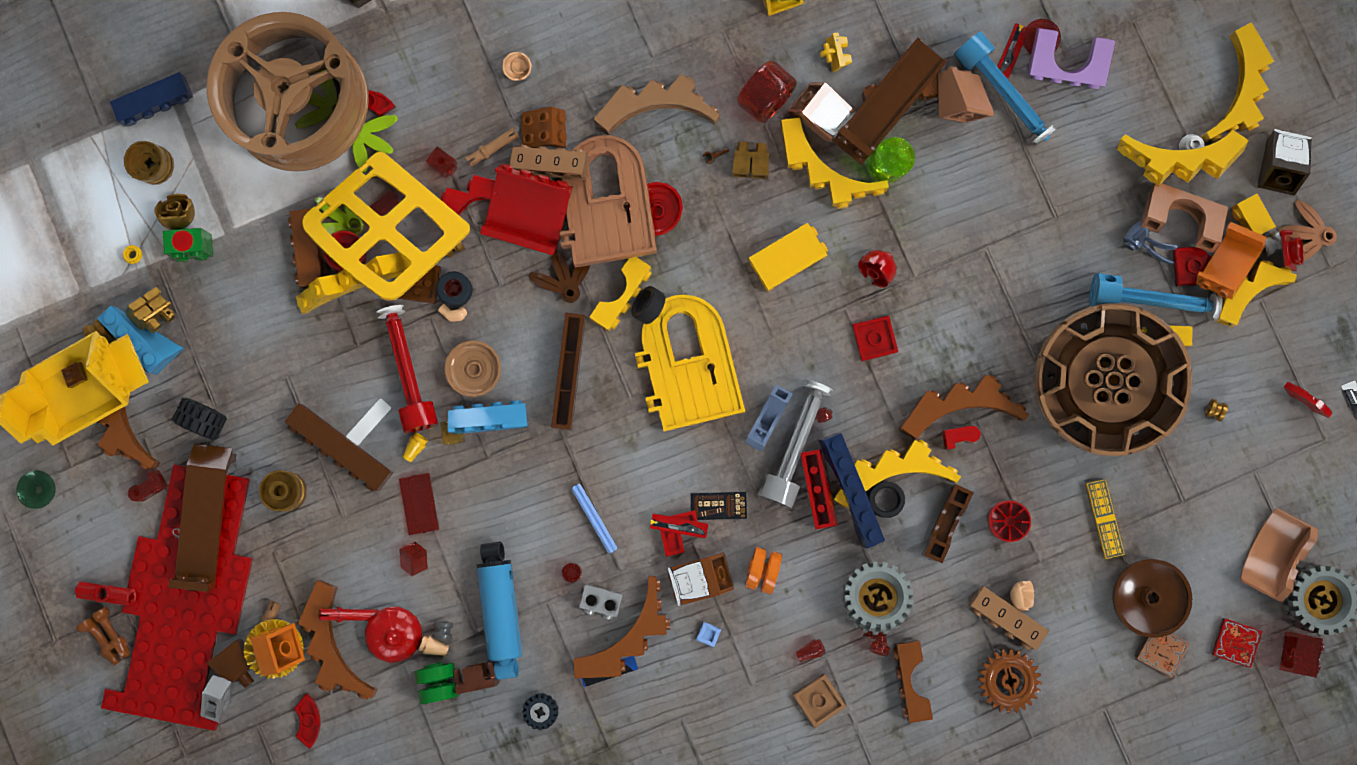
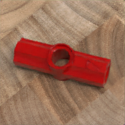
M82 581L75 587L76 598L127 606H132L136 600L135 589Z

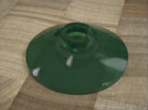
M34 470L27 472L20 478L16 492L19 501L24 506L31 509H40L47 506L53 500L56 487L54 480L49 474ZM38 486L41 487L40 493H37L36 488Z

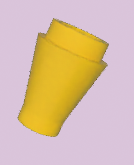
M415 432L414 435L410 436L402 457L412 462L427 446L428 439Z

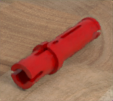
M320 608L319 613L321 615H318L319 621L332 620L337 623L342 621H369L379 609Z

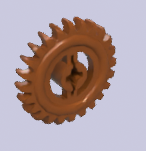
M1011 648L1008 654H1006L1004 649H1001V656L994 652L995 659L987 656L989 664L982 663L986 669L978 670L983 674V677L977 678L978 681L983 682L978 688L985 689L981 696H988L985 702L990 703L993 701L991 706L993 709L999 705V712H1002L1006 707L1008 714L1012 708L1016 713H1018L1019 707L1026 710V703L1032 706L1030 699H1037L1034 693L1041 692V690L1036 686L1042 684L1041 681L1037 680L1041 673H1035L1038 666H1031L1034 659L1027 661L1028 654L1025 653L1021 657L1020 650H1017L1014 655ZM1011 667L1017 668L1024 678L1023 687L1018 693H1016V688L1019 686V678L1016 674L1012 673ZM1002 669L1004 672L999 677V683L1008 690L1009 695L1002 694L996 685L997 674ZM1008 676L1013 678V681H1010V685L1005 683L1008 680Z

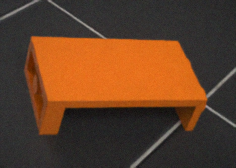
M1230 222L1226 230V236L1203 273L1199 271L1196 284L1205 290H1211L1223 298L1232 300L1263 251L1267 237Z

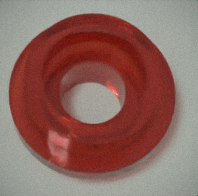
M827 407L818 409L815 417L818 423L832 419V409H827Z

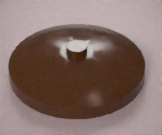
M1144 559L1126 567L1118 576L1112 595L1115 613L1122 624L1138 635L1151 638L1164 637L1177 631L1188 619L1193 600L1191 587L1185 575L1174 565L1158 559Z

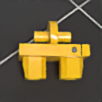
M833 33L831 37L825 39L826 43L823 44L824 50L819 55L821 58H826L827 63H831L832 72H837L852 63L851 55L842 53V49L848 47L847 37Z

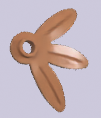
M1297 200L1295 201L1297 210L1313 228L1291 225L1281 227L1279 232L1281 230L1293 229V235H1288L1291 238L1301 237L1303 240H1312L1303 245L1305 261L1313 256L1322 245L1330 246L1334 244L1337 234L1333 228L1325 227L1319 214L1310 205ZM1326 233L1329 234L1330 239L1326 238Z

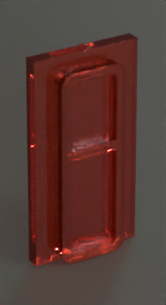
M430 473L400 478L399 482L408 534L414 535L440 530Z

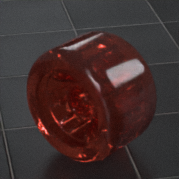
M768 61L746 82L737 97V103L755 121L765 123L787 102L797 86V81L777 62Z

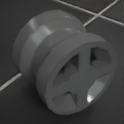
M434 621L435 631L432 633V637L451 639L450 629L453 627V623Z

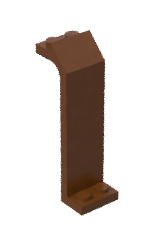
M920 38L913 42L832 140L833 143L860 165L873 153L947 63V60L941 58L920 41Z
M202 444L193 445L186 466L175 577L169 580L168 588L209 592L215 588L227 472L229 465L236 462L237 454L232 453L233 448Z

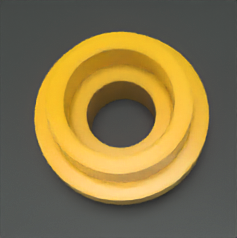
M130 245L123 251V258L129 264H137L142 259L143 253L138 246ZM132 252L136 253L134 258H131Z

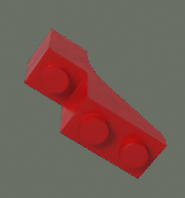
M473 175L472 180L469 179L467 185L469 193L446 188V191L442 192L440 200L456 214L460 215L473 202L481 200L490 201L495 180Z

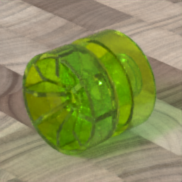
M899 137L887 138L870 155L869 169L878 181L888 180V184L898 182L913 168L915 152L906 140Z

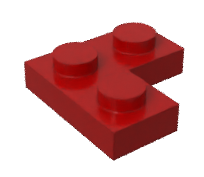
M695 510L670 516L697 521ZM660 530L666 557L685 552L681 534Z

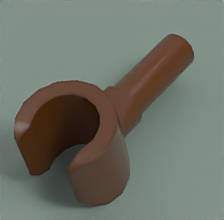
M727 147L714 153L707 151L703 154V157L712 155L711 160L706 161L707 164H712L715 158L729 152V149Z

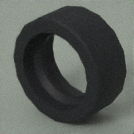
M653 286L645 287L633 303L632 316L644 324L652 323L660 315L664 307V293Z
M891 481L875 484L868 494L874 514L882 518H891L898 515L905 505V494L902 488ZM889 488L896 493L898 502L894 509L883 511L877 507L875 496L881 489Z

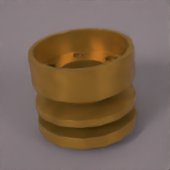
M137 141L130 145L123 158L124 167L132 178L151 185H159L166 182L172 176L174 170V159L171 153L165 148L148 141Z

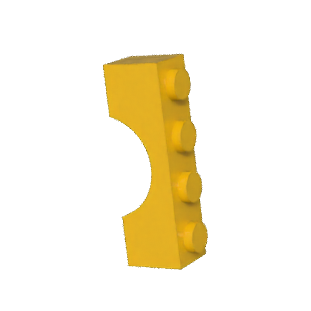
M638 257L629 258L621 269L627 282L624 294L613 302L600 301L589 317L590 320L608 332L611 329H616L621 321L618 318L622 313L626 314L631 306L629 304L632 297L636 298L642 290L640 288L643 281L647 282L652 275V272H650L651 266Z

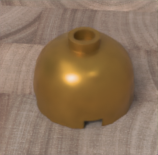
M173 194L167 196V200L163 203L160 200L155 206L154 213L163 227L169 230L185 229L192 223L195 217V208L192 200L187 195Z

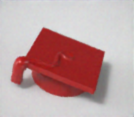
M1293 229L1281 230L1279 234L1282 238L1284 266L1295 272L1297 271L1296 265H1303V243L1301 237L1293 239L1288 236L1293 235Z

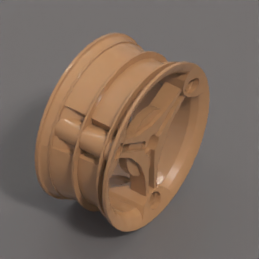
M272 12L245 21L222 41L213 56L207 76L208 103L220 129L232 141L245 148L259 161L276 169L295 172L308 171L331 163L351 147L359 136L366 120L369 94L364 73L358 62L341 46L338 39L324 25L301 14ZM292 38L316 39L327 46L323 60L304 66L289 58H278L266 62L257 56L267 47ZM252 60H255L262 66L258 72L248 65ZM245 69L255 77L253 85L254 96L258 104L266 111L265 131L253 138L243 133L235 117V93ZM324 69H327L326 71H323V72H321V73H318V74H316V75L310 77V75H312V74H315V73L320 72V71H322V70H324ZM331 78H335L340 82V93L335 109L327 122L309 137L289 144L284 139L290 116L301 111L307 105L314 87ZM279 116V117H278L277 128H276V134H275V133H274V129H275L276 117Z

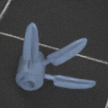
M1140 221L1134 224L1123 238L1124 246L1129 250H1139L1143 246L1146 248V252L1156 259L1168 264L1174 263V261L1153 251L1144 242L1148 241L1152 246L1165 250H1175L1178 246L1164 244L1148 238L1150 230L1140 227Z

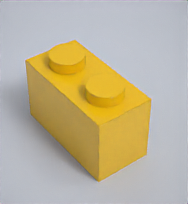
M1258 194L1231 207L1233 217L1244 228L1262 235L1276 227Z

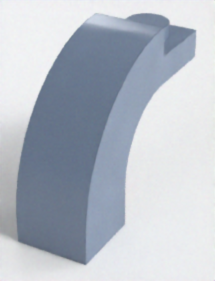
M775 385L745 441L746 444L762 452L792 393Z

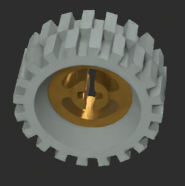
M878 561L872 562L870 566L866 563L862 565L861 569L857 568L852 576L849 577L843 590V611H847L846 617L849 621H854L853 626L855 628L860 626L863 628L862 632L864 633L872 631V635H878L879 632L887 634L890 630H896L905 621L913 606L912 597L914 594L913 590H910V581H905L906 575L903 571L900 574L896 571L898 567L893 565L892 568H889L886 562H883L882 565H878ZM879 587L884 589L888 593L890 600L887 599V595L883 591L874 609L879 610L881 608H885V611L875 612L870 610L865 605L864 599L867 600V604L871 608L875 600V597L880 590L874 589L872 591H869V588Z
M1315 565L1304 567L1305 570L1299 569L1293 591L1285 599L1288 604L1283 605L1284 610L1290 611V614L1287 615L1288 618L1295 620L1294 624L1297 627L1303 628L1304 631L1322 635H1334V632H1343V627L1350 628L1353 625L1350 619L1357 620V615L1354 614L1355 610H1357V594L1355 593L1357 584H1351L1354 579L1350 575H1344L1345 571L1332 566ZM1315 587H1319L1318 590L1312 591ZM1309 594L1313 596H1320L1321 600L1331 602V604L1328 605L1326 603H1320V600L1316 598H1310ZM1328 608L1325 612L1321 613L1322 609Z

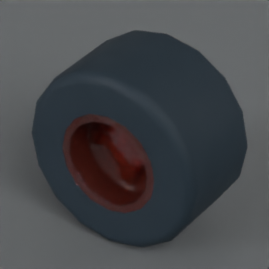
M457 271L448 272L438 280L437 294L445 304L452 307H460L471 299L473 293L472 284L463 273Z

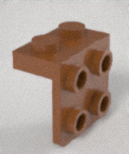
M550 106L522 113V145H527L531 148H538L539 146L566 148L565 110Z

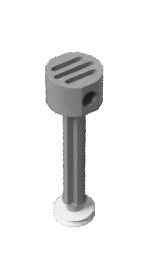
M806 380L808 385L804 386L810 389L811 392L807 394L776 476L765 474L758 492L759 497L787 508L793 507L800 488L797 484L792 483L791 479L821 401H823L822 394L831 396L829 392L833 391L820 382Z

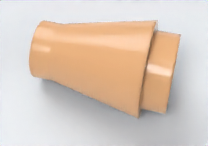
M430 635L428 637L423 636L419 651H422L423 654L446 657L449 645L440 642Z

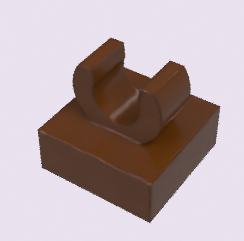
M76 362L61 370L68 388H73L88 380L81 362Z

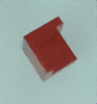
M414 541L399 549L400 566L409 575L414 576L428 568L427 550Z

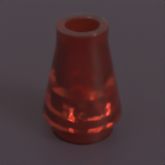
M814 639L796 651L800 662L820 658L826 653L820 639Z

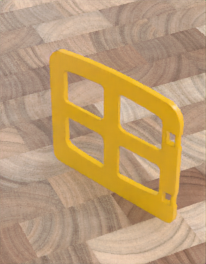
M377 152L372 155L365 164L356 169L324 197L318 205L308 211L302 222L304 231L342 269L377 296L390 301L398 299L470 233V226L464 219L384 152ZM368 166L371 167L372 170L367 175L362 173ZM374 176L386 181L406 196L385 216L378 215L354 194ZM327 204L329 208L321 213L319 209ZM341 204L348 207L370 227L368 232L348 249L341 246L321 225L322 221ZM415 208H420L444 232V235L426 252L420 251L396 230L397 224ZM380 240L387 241L412 263L392 282H387L359 261Z

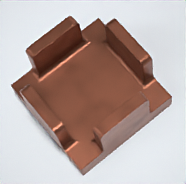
M494 661L488 663L491 677L488 676L485 662L468 665L467 668L462 669L464 682H462L460 668L453 670L456 682V695L497 686L500 682L495 676Z

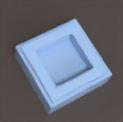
M703 621L696 640L714 647L721 629Z

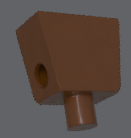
M238 639L208 661L207 664L220 677L231 681V684L239 680L242 686L246 688L254 680L248 673L252 669L249 668L250 665H247L246 658L244 657L245 643L242 639Z

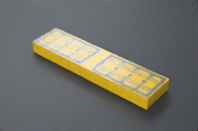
M1106 479L1086 483L1104 559L1125 555Z

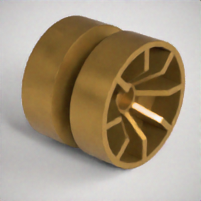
M282 470L270 472L262 479L259 485L261 502L273 511H293L299 508L306 499V484L302 477L294 472Z

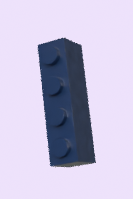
M178 72L112 100L110 104L118 123L124 127H130L141 119L152 118L157 112L168 111L176 104H185L194 96L186 77Z

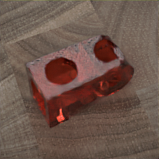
M160 470L149 472L147 475L150 479L140 485L131 486L128 490L130 500L143 502L169 487Z

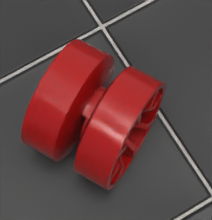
M1001 501L990 509L987 516V525L990 532L996 538L1006 542H1016L1028 534L1031 527V516L1022 504L1015 501Z

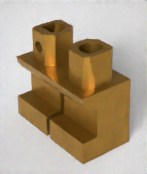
M739 141L737 151L734 153L732 177L749 178L750 160H752L751 178L768 179L769 153H767L766 143H756V151L748 152L749 143Z
M157 287L128 305L126 316L141 330L147 328L153 334L162 326L158 319L161 318L167 324L175 318L174 312L170 309L171 302L166 301L160 295L161 291Z

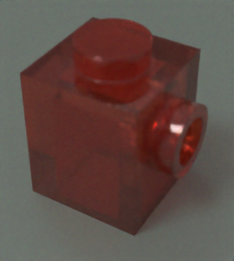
M437 146L426 160V163L445 178L453 175L457 169V161Z

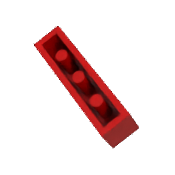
M821 449L801 453L815 530L838 526L824 453Z

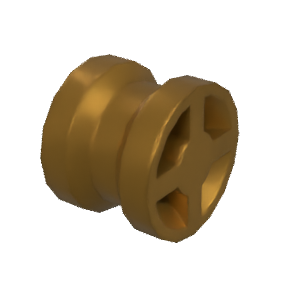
M1211 399L1207 405L1205 416L1214 417L1216 421L1221 422L1227 413L1228 404H1221L1216 399Z

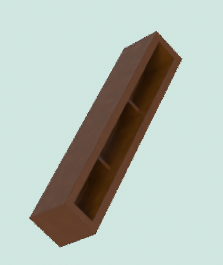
M565 313L551 425L553 429L572 431L586 321L585 315Z
M298 403L284 421L289 425L287 428L295 434L298 432L304 436L303 440L311 446L313 444L318 446V451L325 457L331 456L335 459L333 461L334 464L340 468H347L350 476L356 480L359 478L365 482L364 486L372 492L374 489L380 491L394 473L303 404Z

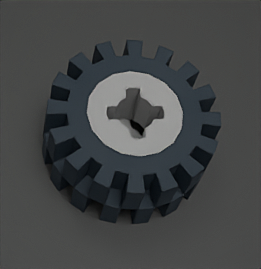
M544 693L531 696L524 704L522 711L523 719L527 722V725L531 726L532 729L539 730L552 726L559 713L555 699L553 700L550 695L548 696Z

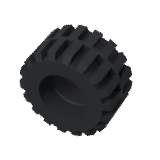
M182 398L172 420L175 424L211 440H217L227 417L219 411L197 401Z

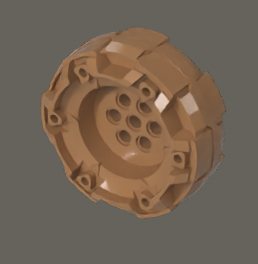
M1100 304L1072 314L1062 321L1047 337L1036 363L1035 392L1045 419L1053 430L1068 443L1097 455H1129L1156 445L1178 426L1187 411V404L1191 396L1192 369L1190 365L1192 364L1180 337L1165 321L1155 314L1127 304ZM1083 323L1087 324V329L1084 331L1081 329V324ZM1142 327H1145L1147 330L1145 334L1140 331ZM1102 357H1107L1110 360V364L1106 368L1100 366L1099 362ZM1124 358L1130 361V366L1127 369L1120 367V361ZM1049 371L1054 373L1053 378L1047 377ZM1092 373L1098 375V381L1095 384H1090L1088 381V377ZM1115 374L1118 377V383L1112 386L1109 384L1108 379L1111 375ZM1132 376H1136L1139 380L1138 385L1135 387L1129 385V379ZM1100 391L1107 393V399L1103 402H1099L1097 399V394ZM1126 393V402L1119 403L1117 400L1118 394ZM1075 423L1080 425L1078 430L1073 429Z

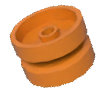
M755 547L753 557L750 559L747 569L745 588L755 590L760 580H762L761 592L772 595L781 565L782 553L771 552L768 561L765 562L766 549Z

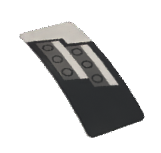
M1352 381L1341 387L1351 405L1355 419H1357V383Z

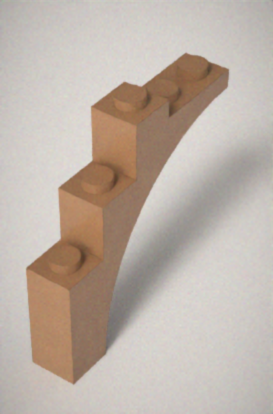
M680 74L667 91L661 82H655L654 80H651L638 96H636L637 92L630 86L626 88L622 85L594 118V123L610 135L619 125L631 117L655 109H680L707 119L714 125L720 120V115L716 107L713 105L708 106L701 95L698 93L694 94L696 91L695 81L689 76L685 77Z

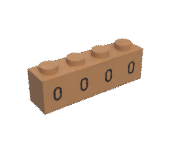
M520 145V147H513L510 165L515 170L525 169L531 171V174L536 176L545 175L550 178L587 180L591 159L584 150L580 149L567 151L564 148H556V150H551L543 146L531 148L527 145Z
M980 586L968 604L972 607V613L978 617L983 615L988 618L987 623L996 629L998 626L1004 629L1003 634L1012 640L1016 637L1021 641L1020 645L1028 651L1031 648L1037 650L1049 630L984 586Z

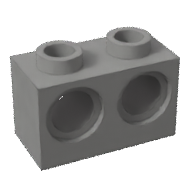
M586 584L579 608H582L584 613L594 615V612L602 613L601 617L613 620V617H618L623 594ZM588 595H594L597 598L595 605L591 606L587 603L586 598ZM607 600H613L616 603L614 610L606 609L605 602Z
M214 675L211 677L202 692L200 716L219 723L229 706L231 681Z

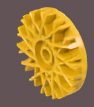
M279 619L266 620L256 625L249 632L244 645V657L246 658L247 665H250L249 668L253 669L255 674H260L261 676L250 638L262 632L290 624L289 622ZM297 630L302 650L304 651L303 639L300 632ZM298 664L278 674L263 676L267 677V679H269L270 677H272V679H275V677L282 678L284 675L287 676L288 673H290L291 671L293 672L294 669L298 667Z

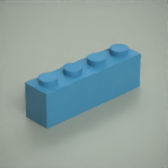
M110 306L97 318L116 339L128 333L141 365L151 374H159L184 349L158 332L153 334L147 328L141 330L126 316V312L117 307Z
M521 400L510 401V405H502V402L491 403L490 407H483V404H474L469 409H464V406L452 407L453 410H448V433L451 435L528 427L526 404L522 403Z

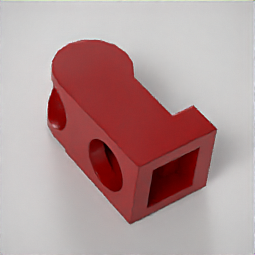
M966 426L942 431L945 450L956 448L955 443L958 442L973 443L978 441L981 436L980 430L976 426Z

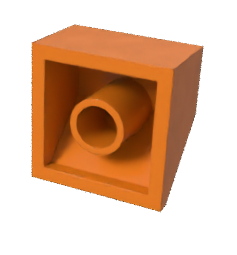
M295 623L274 628L250 638L261 676L278 674L305 660Z

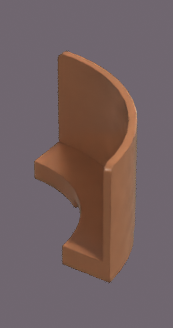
M1278 508L1274 509L1263 524L1248 552L1240 576L1241 582L1283 602L1293 591L1294 582L1299 571L1295 568L1299 560L1304 561L1309 551L1317 542L1318 529Z

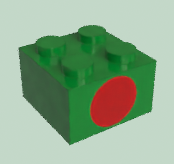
M202 228L163 231L164 254L171 257V259H175L176 262H188V259L195 258L196 261L207 260V257H213L212 234Z

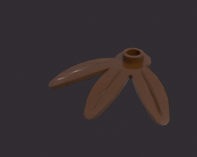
M556 250L553 255V265L560 281L558 282L548 275L536 272L530 273L529 278L546 290L561 293V297L565 302L573 303L580 296L578 286L586 277L590 265L575 268L572 277H570L565 259ZM568 290L574 291L572 297L567 296Z

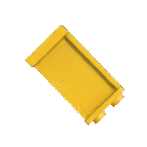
M806 223L749 257L748 261L767 293L827 257L826 252H828V249L823 242L820 243L817 239L818 233L813 225L810 227Z

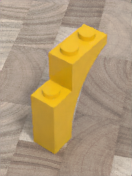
M1263 260L1254 264L1249 281L1246 277L1234 298L1231 300L1222 297V311L1216 322L1229 327L1237 326L1245 307L1255 295L1270 286L1294 283L1297 275L1291 273L1292 270L1288 268L1273 266L1274 264L1270 261Z

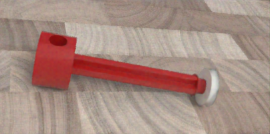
M394 305L380 309L376 313L380 314L378 319H387L385 324L387 325L407 406L399 409L398 413L403 432L408 434L433 428L438 425L433 401L422 402L401 322L402 319L398 317L406 312L402 310L404 305Z

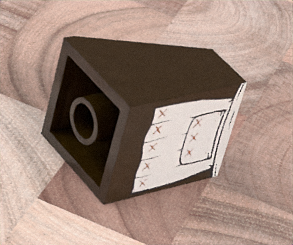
M1274 129L1266 141L1257 187L1295 196L1310 175L1312 137Z

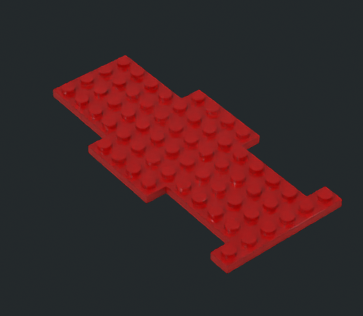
M173 464L158 538L138 536L127 588L135 589L136 600L132 606L123 605L122 613L140 616L125 690L123 692L105 689L101 709L215 731L217 730L218 722L200 716L202 692L207 685L210 666L207 662L213 657L218 631L234 635L238 632L253 558L235 555V549L250 479L227 475L221 534L225 540L219 545L215 588L209 592L168 588L169 580L175 577L178 542L170 530L181 523L186 466Z

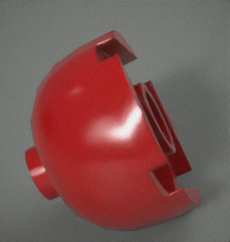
M882 250L869 251L858 263L861 274L865 278L870 276L874 280L872 284L880 288L887 287L893 281L897 269L893 256L889 252Z

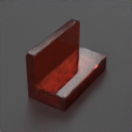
M391 190L369 207L378 215L385 216L401 201Z

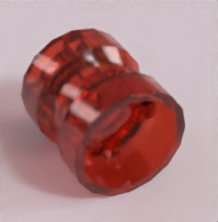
M576 563L566 564L562 569V577L567 582H575L582 575V569Z

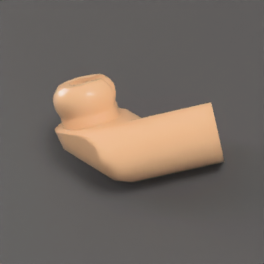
M443 304L438 309L450 322L462 321L467 316L466 309L462 307L450 310Z

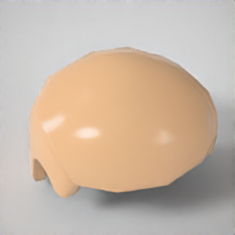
M512 52L503 59L502 69L509 79L513 81L524 80L531 73L532 64L529 57L524 53Z
M1020 581L1013 585L1010 592V600L1016 609L1027 611L1033 607L1034 588L1031 581Z

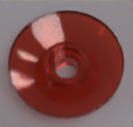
M1037 19L1027 25L1023 32L1022 42L1028 53H1032L1037 28L1058 31L1056 51L1061 41V33L1054 22L1048 19Z

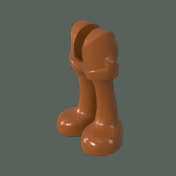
M104 607L94 613L91 618L76 626V629L80 633L89 632L92 634L102 649L100 654L115 666L121 661L119 655L126 658L130 655L126 639L123 636L119 637L109 620V609ZM97 622L100 623V625L103 627L110 641H108L106 637L103 635V633L97 625Z

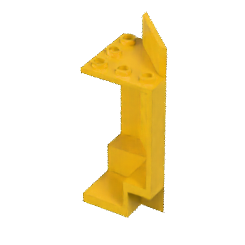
M95 331L22 372L19 384L0 395V425L21 444L32 438L37 444L46 439L54 446L128 405L130 392L149 383L128 333L109 344L104 336ZM76 362H81L88 380L73 388H68L61 370Z

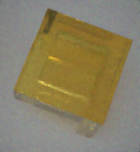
M440 422L443 445L465 443L464 434L451 435L448 433V422Z

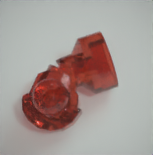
M872 631L863 632L864 636L876 639V641L871 643L869 651L887 657L890 647L887 644L886 634L879 632L878 635H872Z

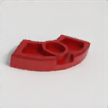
M368 90V110L382 117L396 108L385 95Z
M1286 382L1284 389L1291 397L1305 404L1313 412L1330 418L1332 411L1325 403L1319 399L1317 400L1303 388L1291 382Z
M307 693L294 707L300 720L299 730L295 737L311 749L319 736L321 717L316 702Z

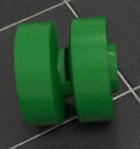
M454 662L425 665L423 669L413 671L416 684H427L426 688L417 691L420 704H428L460 696V694L456 695V682L447 683L446 681L454 677Z

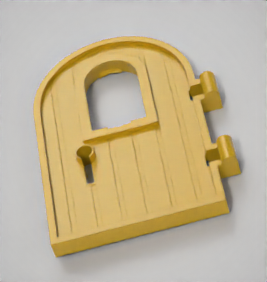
M675 295L666 298L660 315L652 323L643 324L642 345L644 351L635 353L638 369L648 367L655 395L645 398L648 412H659L663 432L745 413L724 324L718 312L708 302L696 296ZM682 313L691 317L695 325L701 356L675 361L667 330V323L673 315ZM650 354L651 361L644 362L643 356ZM708 365L714 366L713 373L716 380V384L714 385L712 382L710 371L707 368ZM661 399L662 406L655 407L654 400Z

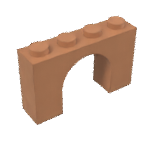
M1154 183L1148 192L1140 227L1159 233L1166 223L1169 210H1183L1189 213L1198 225L1195 247L1213 253L1222 241L1228 207L1163 183L1160 186Z

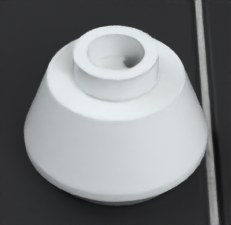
M1195 134L1184 136L1179 143V150L1205 147L1203 139Z

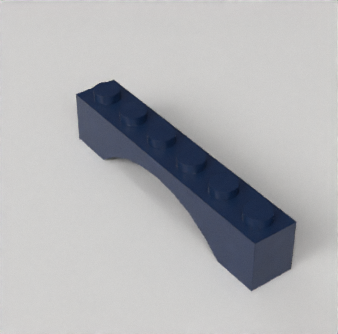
M834 433L818 440L824 456L845 495L854 529L863 548H870L884 542L885 538L842 433Z

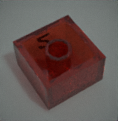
M1285 632L1279 670L1317 678V674L1321 669L1319 662L1320 654L1324 650L1323 638Z

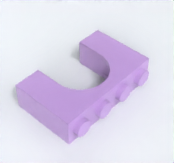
M1042 28L1036 29L1028 74L1032 75V79L1043 80L1044 77L1051 78V82L1062 83V80L1070 81V85L1081 86V83H1086L1089 88L1099 89L1100 86L1106 87L1115 40L1093 37L1089 57L1085 65L1076 71L1067 72L1061 70L1054 59L1058 31Z

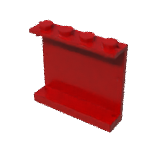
M508 164L499 165L495 168V172H497L486 222L481 227L480 234L554 255L558 247L560 232L563 228L573 186H569L567 182L562 180L552 181L550 177L545 175H532L531 171L525 169L515 170L513 166Z

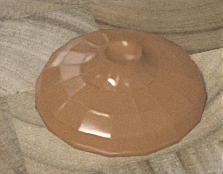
M471 340L460 343L451 350L446 358L444 370L446 379L453 390L463 396L477 397L485 395L495 387L500 379L502 367L499 356L492 347L484 342Z

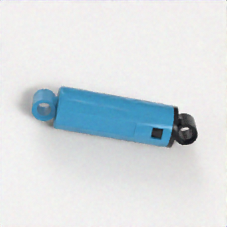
M501 541L481 544L480 555L483 563L476 564L487 658L489 661H495L494 672L497 680L517 678L519 675V665L516 658L522 656V646L511 560H504L505 550Z

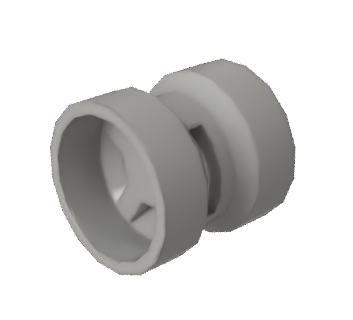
M1277 230L1270 233L1266 238L1265 247L1262 251L1266 256L1273 254L1276 249L1280 250L1283 248L1282 238Z

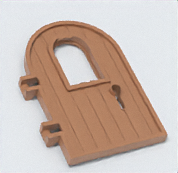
M610 135L595 136L578 144L572 151L575 149L584 150L591 159L590 164L594 158L600 155H608L615 160L621 194L594 199L590 166L587 180L562 179V181L567 182L573 188L567 208L569 230L560 232L562 238L561 246L563 249L572 248L575 268L658 253L646 171L638 151L626 140ZM626 206H630L631 223H628ZM575 236L576 241H570L569 237Z

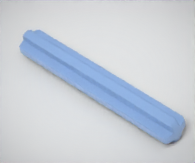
M577 484L572 487V492L607 552L612 553L617 550V546L582 486Z

